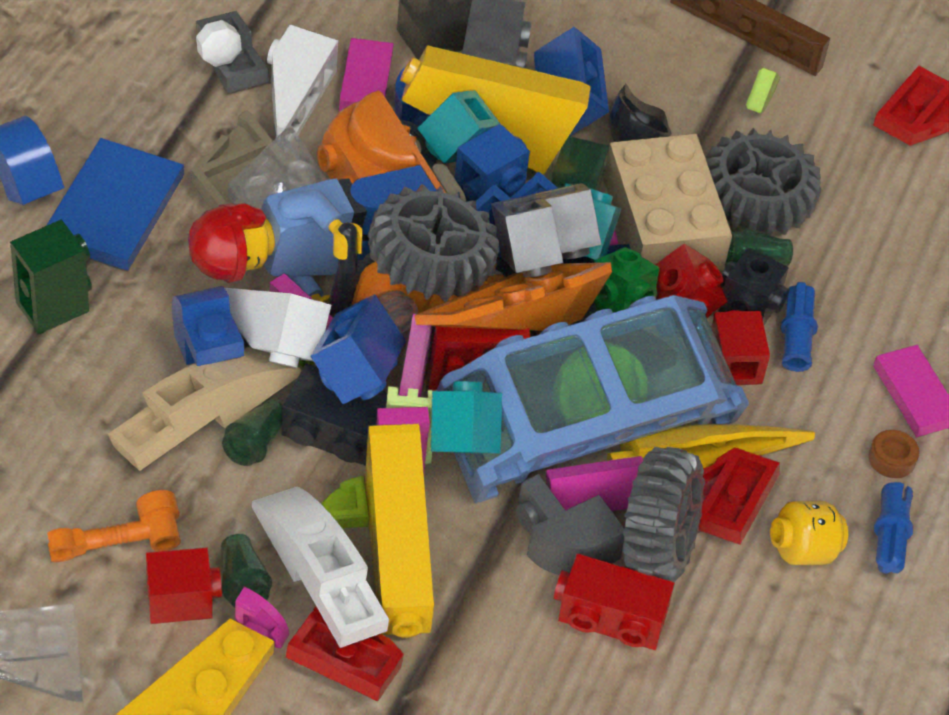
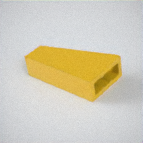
M428 45L419 60L413 56L411 57L400 78V81L406 83L401 100L428 115H431L452 93L475 90L500 124L513 136L520 138L530 151L528 168L543 175L587 109L591 87L580 81Z
M419 424L369 426L364 485L369 515L368 526L375 595L389 618L387 632L381 634L408 638L420 633H431L434 598Z

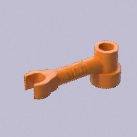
M156 490L142 495L136 501L138 521L122 523L121 525L116 524V526L111 525V527L106 526V528L101 527V529L58 528L47 532L51 562L68 561L76 556L85 554L87 550L98 549L103 546L107 547L108 545L112 546L113 544L117 545L149 539L151 549L154 551H168L176 548L181 543L176 522L180 513L175 494L168 490Z

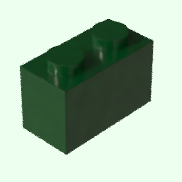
M60 219L10 241L16 304L38 334L89 312L88 291L92 290V283L87 273L86 261L90 259V252L80 234L73 235L64 221Z

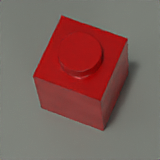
M732 310L728 312H715L708 342L727 384H763L770 359V351L761 311Z
M208 547L146 553L150 624L213 619L212 598H222L220 567L210 568Z

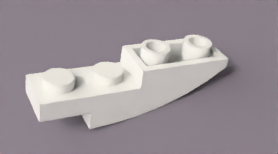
M297 486L252 501L253 511L294 582L302 580L340 648L387 632L389 618L366 581L368 571L366 563L341 526L318 500Z

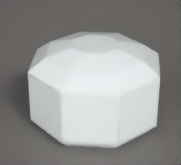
M223 20L207 23L196 36L198 53L203 60L215 67L232 63L242 50L239 33L235 27Z

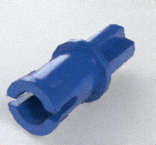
M797 282V285L789 287L786 317L782 319L780 326L782 333L785 334L782 365L786 369L795 372L808 370L812 366V340L818 330L817 321L814 319L815 289L811 286H806L805 282Z
M891 482L883 486L881 491L880 517L874 522V532L878 536L875 561L878 564V570L884 574L890 572L898 574L904 569L907 539L913 535V524L910 521L913 490L907 486L902 498L904 483Z

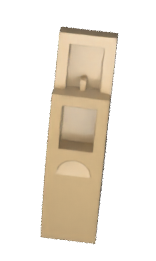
M252 347L244 348L243 357L197 366L194 363L164 378L142 392L148 406L108 433L113 447L141 471L212 420H216L222 427L227 428L298 378L301 369L299 366L293 368L269 362L270 353L253 349Z

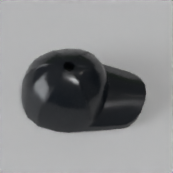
M625 83L615 97L609 111L608 123L614 141L621 142L671 136L672 133L665 111L640 101L633 95Z

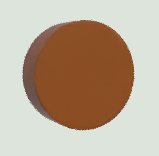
M885 430L874 437L868 457L871 466L879 474L889 478H903L914 470L920 451L917 442L907 433L899 430Z

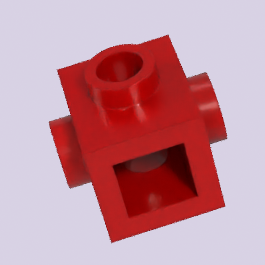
M685 243L655 264L660 268L656 285L658 293L656 300L675 295L704 302L707 312L702 321L709 318L715 310L727 303L720 285L723 283V276L720 270L709 258Z

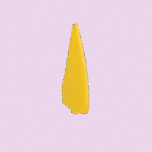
M743 424L680 425L620 444L621 451L608 453L607 461L642 456L644 459L645 455L652 451L654 447H673L699 456L703 468L713 465L718 457L734 447L760 456L812 441L815 438V432L793 428Z

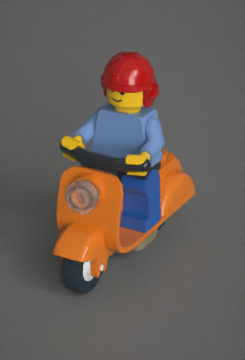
M377 90L341 110L328 125L322 145L317 149V160L321 170L328 174L330 180L269 195L264 199L262 209L252 207L246 203L238 205L229 203L205 211L200 218L193 222L189 231V255L192 262L203 274L216 280H224L227 283L239 282L243 279L246 271L259 269L263 265L272 276L279 277L285 273L313 300L330 304L329 315L332 317L345 308L375 294L402 334L411 329L413 314L426 311L445 303V301L435 294H432L426 301L424 294L415 290L407 295L405 285L401 283L390 285L389 274L377 272L378 264L370 259V245L368 244V232L374 213L378 210L379 205L387 200L390 193L400 194L404 187L417 191L421 184L425 185L429 191H436L441 186L444 193L454 195L460 192V199L466 202V198L449 169L443 164H436L437 158L427 149L426 139L417 129L419 126L410 121L399 119L383 93ZM497 257L492 275H489L488 280L480 287L516 272L504 260ZM336 274L330 295L323 296V290L311 275ZM453 294L447 301L457 298V296Z

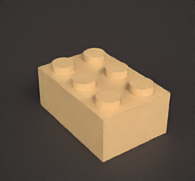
M697 134L611 142L604 173V182L608 194L613 196L611 204L622 208L617 223L625 247L639 252L643 258L655 265L685 243L709 258L720 271H724L732 233Z

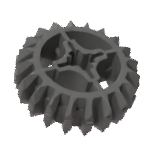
M752 128L746 136L736 130L731 139L721 137L717 146H712L710 152H708L706 162L726 219L731 221L732 230L741 226L748 229L750 236L758 230L763 231L769 238L776 229L781 234L786 235L791 226L800 228L805 219L810 218L811 214L815 211L816 203L821 193L820 168L815 166L814 155L804 154L803 144H790L788 135L780 139L773 136L771 129L766 135H762ZM791 189V191L784 194L783 191Z
M423 184L420 185L417 191L404 187L400 194L390 193L387 200L380 204L378 210L375 211L368 232L370 259L377 262V272L389 274L390 285L400 283L405 285L407 295L414 290L422 292L426 301L432 294L439 295L446 302L453 294L459 297L466 296L470 291H478L480 286L488 280L489 275L493 273L499 253L498 246L500 241L496 235L497 226L489 223L488 212L477 211L476 201L465 202L460 199V192L450 195L444 193L441 186L436 191H429Z
M654 447L652 451L645 455L643 462L638 466L637 477L633 480L631 495L628 497V508L624 515L626 518L625 528L622 533L624 535L622 550L625 554L624 562L628 569L675 582L685 572L686 565L690 563L691 552L695 549V540L697 533H699V523L702 516V503L705 498L703 495L705 485L703 478L704 469L699 456L687 453V451L679 448Z

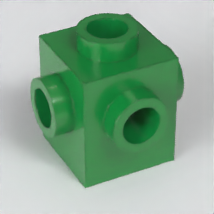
M624 247L594 260V263L611 262L612 267L611 275L594 300L598 311L611 309L615 313L628 309L632 303L648 296H655L656 298V285L660 268L643 258L639 252Z

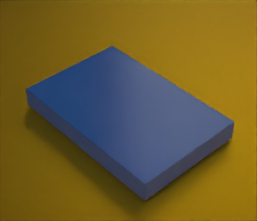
M100 138L47 225L62 219L73 235L78 233L83 237L90 252V259L128 271L184 176V164Z

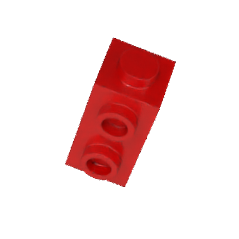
M576 554L571 572L561 570L553 599L561 601L558 621L569 624L572 628L581 632H596L619 639L622 643L631 647H645L656 651L669 610L675 582Z

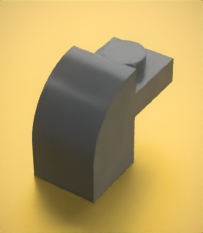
M539 474L521 483L516 512L523 528L531 532L527 555L535 564L546 571L560 575L561 570L571 572L576 554L611 564L621 559L624 544V535L622 534L624 527L600 495L565 511Z

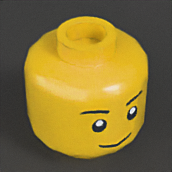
M792 501L786 503L779 511L777 518L772 521L770 539L773 546L777 548L781 558L790 565L831 564L839 556V553L845 549L848 541V526L844 516L838 512L834 505L827 501Z

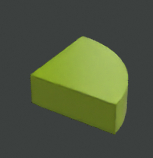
M763 67L762 70H759L746 103L747 109L761 114L765 111L781 78L776 72Z
M363 476L340 483V487L321 503L342 529L368 527L369 515Z

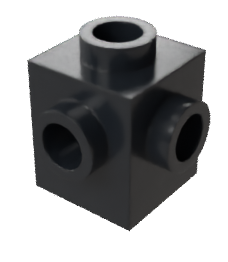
M747 248L738 262L730 261L722 273L723 283L720 285L724 288L723 292L727 303L719 308V312L732 310L761 311L765 325L773 312L778 314L787 300L790 289L785 287L784 284L789 267L769 256Z

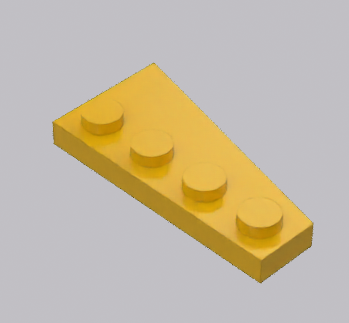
M228 619L116 715H231L274 653L275 641L232 619Z

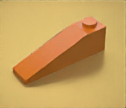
M611 262L551 265L552 272L536 277H524L523 272L514 273L480 287L478 291L468 292L466 296H459L414 315L416 325L455 328L520 330L529 328L530 332H536L537 335H540L545 328L553 324L567 322L570 325L583 319L612 273Z

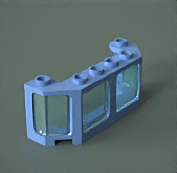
M675 295L656 300L655 296L644 297L632 303L628 309L615 313L611 309H604L591 314L581 323L569 326L567 322H559L545 328L537 336L524 339L522 335H515L499 342L496 348L466 366L446 374L440 381L436 391H452L454 381L483 382V392L502 393L501 454L454 453L474 504L497 497L499 494L496 488L497 485L515 480L516 484L525 481L530 472L696 420L701 425L708 424L710 420H712L713 424H731L736 422L749 405L743 388L736 385L706 318L707 308L705 303Z

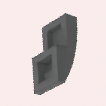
M237 11L196 21L198 34L207 23L223 20L235 27L240 35L242 50L233 62L217 67L213 66L227 93L269 83L268 67L253 48L251 30Z

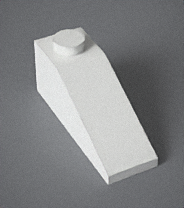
M289 25L280 40L275 39L267 57V63L272 65L271 86L275 144L285 156L337 72L338 40L293 25Z
M225 288L229 295L230 312L236 326L253 349L270 353L269 362L287 367L297 368L299 360L313 361L310 356L325 333L331 308L330 304L291 293Z

